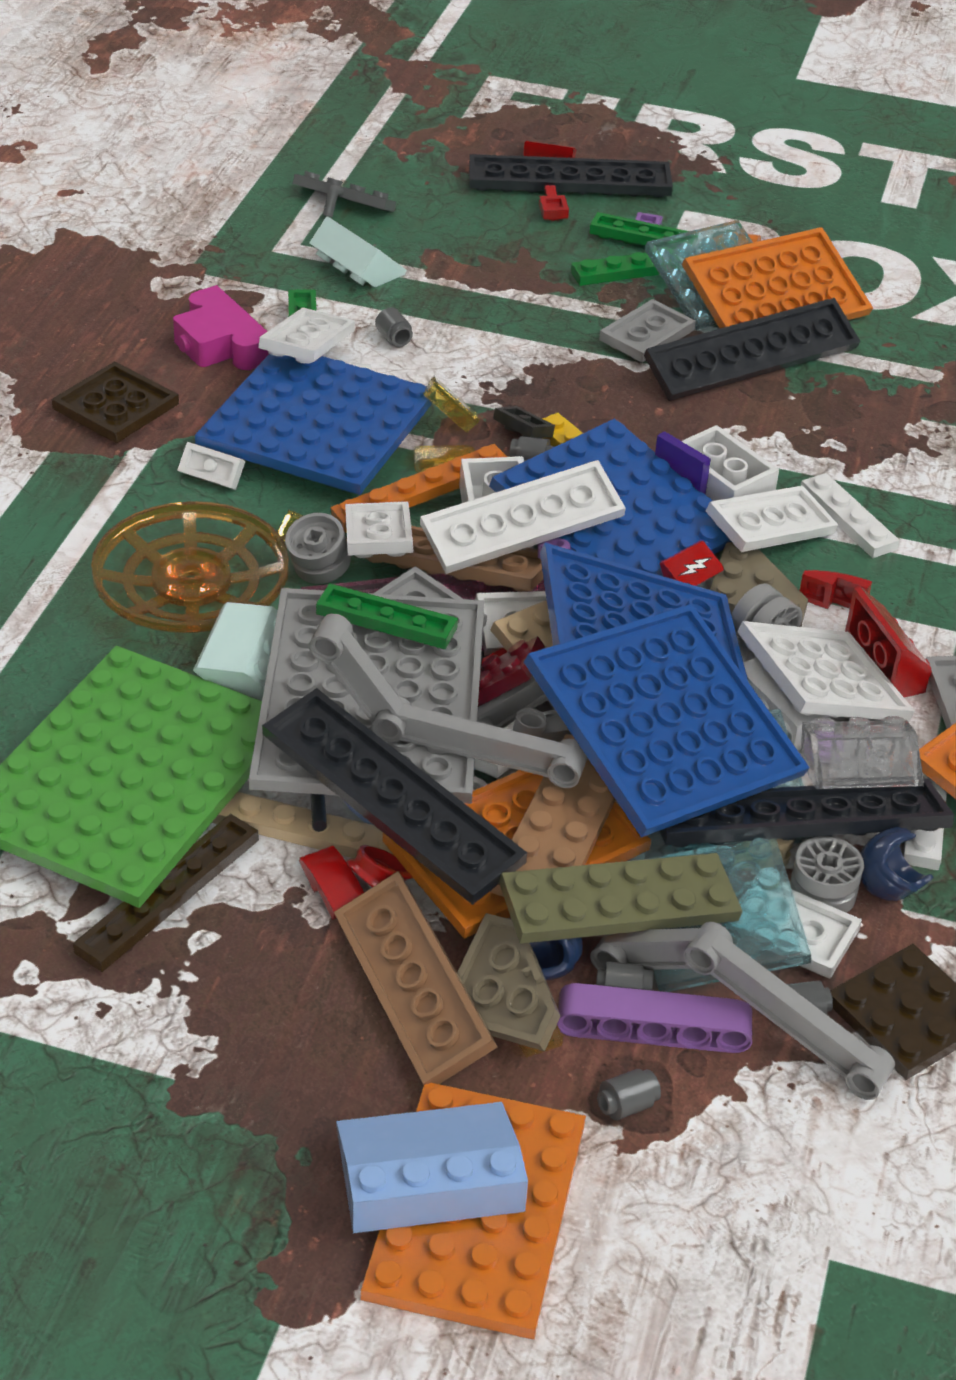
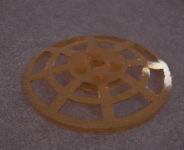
M187 501L151 507L117 523L99 541L93 552L91 569L93 585L98 596L108 608L119 616L137 625L154 630L196 633L211 631L216 621L213 618H217L222 609L199 614V606L214 601L222 604L232 602L262 606L271 605L280 595L281 588L285 587L288 579L289 556L287 547L280 534L260 517L226 504ZM196 518L221 520L239 525L244 529L234 540L217 534L197 532ZM183 519L184 533L164 536L149 543H146L136 533V531L155 523ZM256 534L272 548L278 562L259 568L253 554L244 546ZM125 539L137 550L128 559L123 573L103 569L108 555L122 540ZM184 543V548L172 550L164 555L157 552V550L164 547ZM197 543L213 544L224 549L217 553L210 549L197 547ZM235 555H238L245 562L249 570L231 573L228 561ZM146 558L154 564L152 576L134 575L137 566L143 559ZM279 573L278 582L264 598L257 603L248 601L256 592L260 578ZM195 575L196 577L189 578L186 576ZM103 580L123 584L127 596L135 606L126 608L114 600L106 592ZM249 581L247 589L239 598L226 593L230 584ZM133 585L153 587L158 596L145 602L137 594ZM168 603L186 606V614L170 613L158 608ZM150 613V614H152V615H154V616H157V617H160V618H164V619H168V620H175V621H186V622H174V621L160 620V619H155V618H151V617L145 616V615H143V614Z

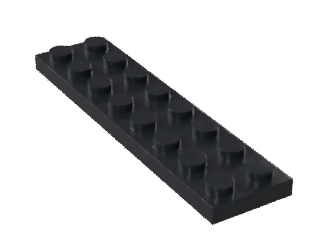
M469 154V188L479 191L500 189L505 192L526 190L527 192L535 193L545 191L544 185H555L557 194L576 192L582 195L601 193L603 195L672 196L673 184L670 162Z
M831 298L647 348L643 356L668 401H672L855 349L861 341L836 299Z
M314 689L262 725L263 736L472 905L499 885L501 873L515 872L527 862V852L319 689Z
M930 779L778 787L749 796L659 832L666 846L686 847L689 844L705 843L721 845L725 842L736 841L756 843L767 839L794 840L799 837H831L833 835L846 834L864 836L868 833L882 832L894 827L906 828L908 830L936 831L940 828H953L954 814Z

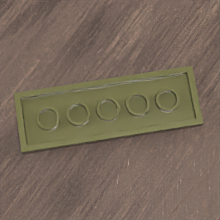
M718 853L501 873L499 881L520 944L647 931L650 929L703 925L706 922L739 921L743 912Z

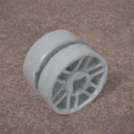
M311 513L300 517L289 527L285 542L295 572L301 579L313 584H324L336 580L345 573L350 565L351 555L348 556L345 533L337 518L326 513Z
M759 584L750 589L738 601L731 614L736 635L741 639L742 637L737 631L742 621L800 627L802 622V610L800 607L784 597L769 584Z
M830 836L810 838L797 849L789 888L847 913L856 902L864 869L863 858L853 845L842 839Z

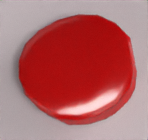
M361 845L357 850L356 857L346 862L348 867L372 888L396 872H399L405 881L413 878L393 854L374 846Z

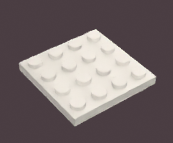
M742 621L737 631L745 641L747 648L755 654L762 663V667L776 681L778 688L792 702L794 709L803 715L817 714L828 715L833 718L842 716L854 717L860 720L879 719L886 722H909L915 712L849 632Z

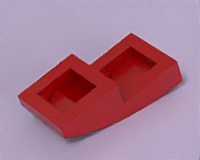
M805 570L802 574L799 591L808 599L809 603L828 609L833 602L850 609L854 587L860 586L870 594L872 581L838 572Z
M333 845L299 858L300 865L313 892L319 891L332 920L336 918L335 911L364 893L353 871L348 867L345 859Z

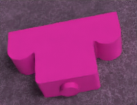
M217 285L192 293L189 296L190 311L173 317L174 342L199 367H206L233 358V365L236 368L252 370L256 369L269 355L267 350L259 348L260 336L268 331Z

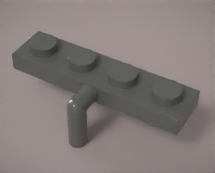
M305 171L304 176L294 174L292 184L327 193L322 215L333 217L337 197L394 212L396 201L389 200V194L374 190L373 195L364 193L365 187L350 184V188L342 186L343 181L329 177L327 182L319 180V174Z

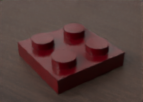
M538 636L528 642L524 639L512 645L504 655L500 657L497 654L492 655L481 664L478 707L530 680L532 674L524 664V660L528 653L545 649V645Z

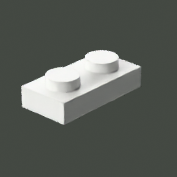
M187 442L177 471L236 490L245 461Z

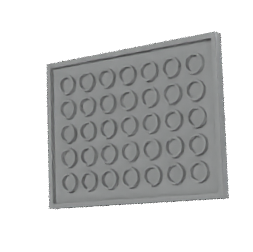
M281 588L249 775V790L336 795L263 736L262 732L263 724L316 688L371 730L372 722L327 663L316 659L309 650V642L324 617L316 614V603L324 590ZM368 593L458 618V628L446 649L351 624L353 627L352 636L395 693L408 700L412 706L477 722L484 600ZM402 740L393 744L388 743L463 803L472 804L474 758Z

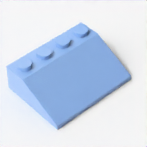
M502 1102L336 1121L353 1233L525 1212L528 1178L520 1144Z

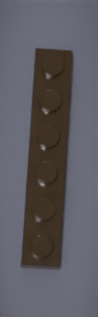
M229 814L192 845L140 908L123 901L73 942L74 954L99 971L103 972L258 842V830L236 816Z

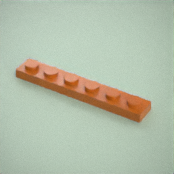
M495 444L484 446L479 450L456 457L438 466L430 467L425 471L402 478L384 487L373 489L361 496L345 500L340 504L330 507L331 514L339 520L344 532L347 533L345 504L408 501L409 508L459 489L461 459L507 456Z

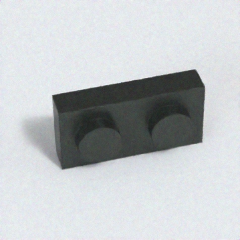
M518 406L495 408L493 419L504 424V428L509 431L519 432L523 434V437L533 438L553 437L555 425Z

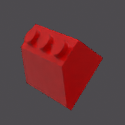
M860 586L854 587L845 632H849L904 698L926 693L928 681L932 673L929 661L921 655L912 639L908 638L899 626L896 618L891 616L883 604Z

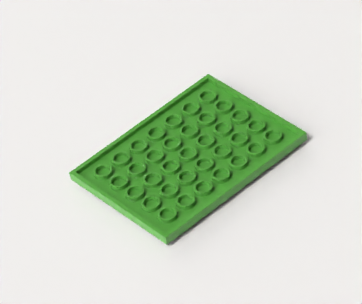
M116 645L0 764V849L140 908L249 779L262 701Z

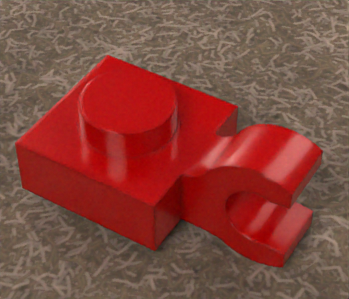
M544 185L545 196L539 197L542 218L549 220L568 219L569 207L565 195H557L555 185Z

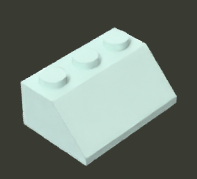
M326 216L309 242L318 249L316 252L317 256L328 263L333 259L335 261L333 263L335 268L344 274L348 270L352 273L349 277L362 286L367 282L373 287H378L405 275L407 272L405 268L379 249Z
M226 602L222 606L193 671L204 680L262 700L278 610L272 606Z

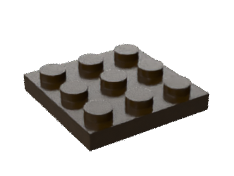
M114 361L51 400L52 409L118 443L179 404V394Z
M914 944L909 945L830 990L833 1009L869 1045L878 1046L886 1050L895 1061L894 1069L905 1080H908L956 1050V982Z

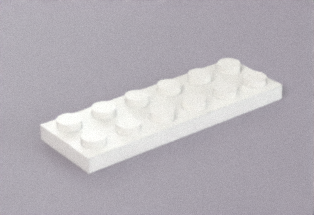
M599 460L421 516L420 525L445 574L622 517L625 515L626 508Z

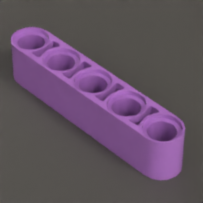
M581 983L565 985L559 993L558 1011L561 1016L557 1027L560 1032L568 1036L727 1053H740L746 1051L752 1045V1008L742 1000Z

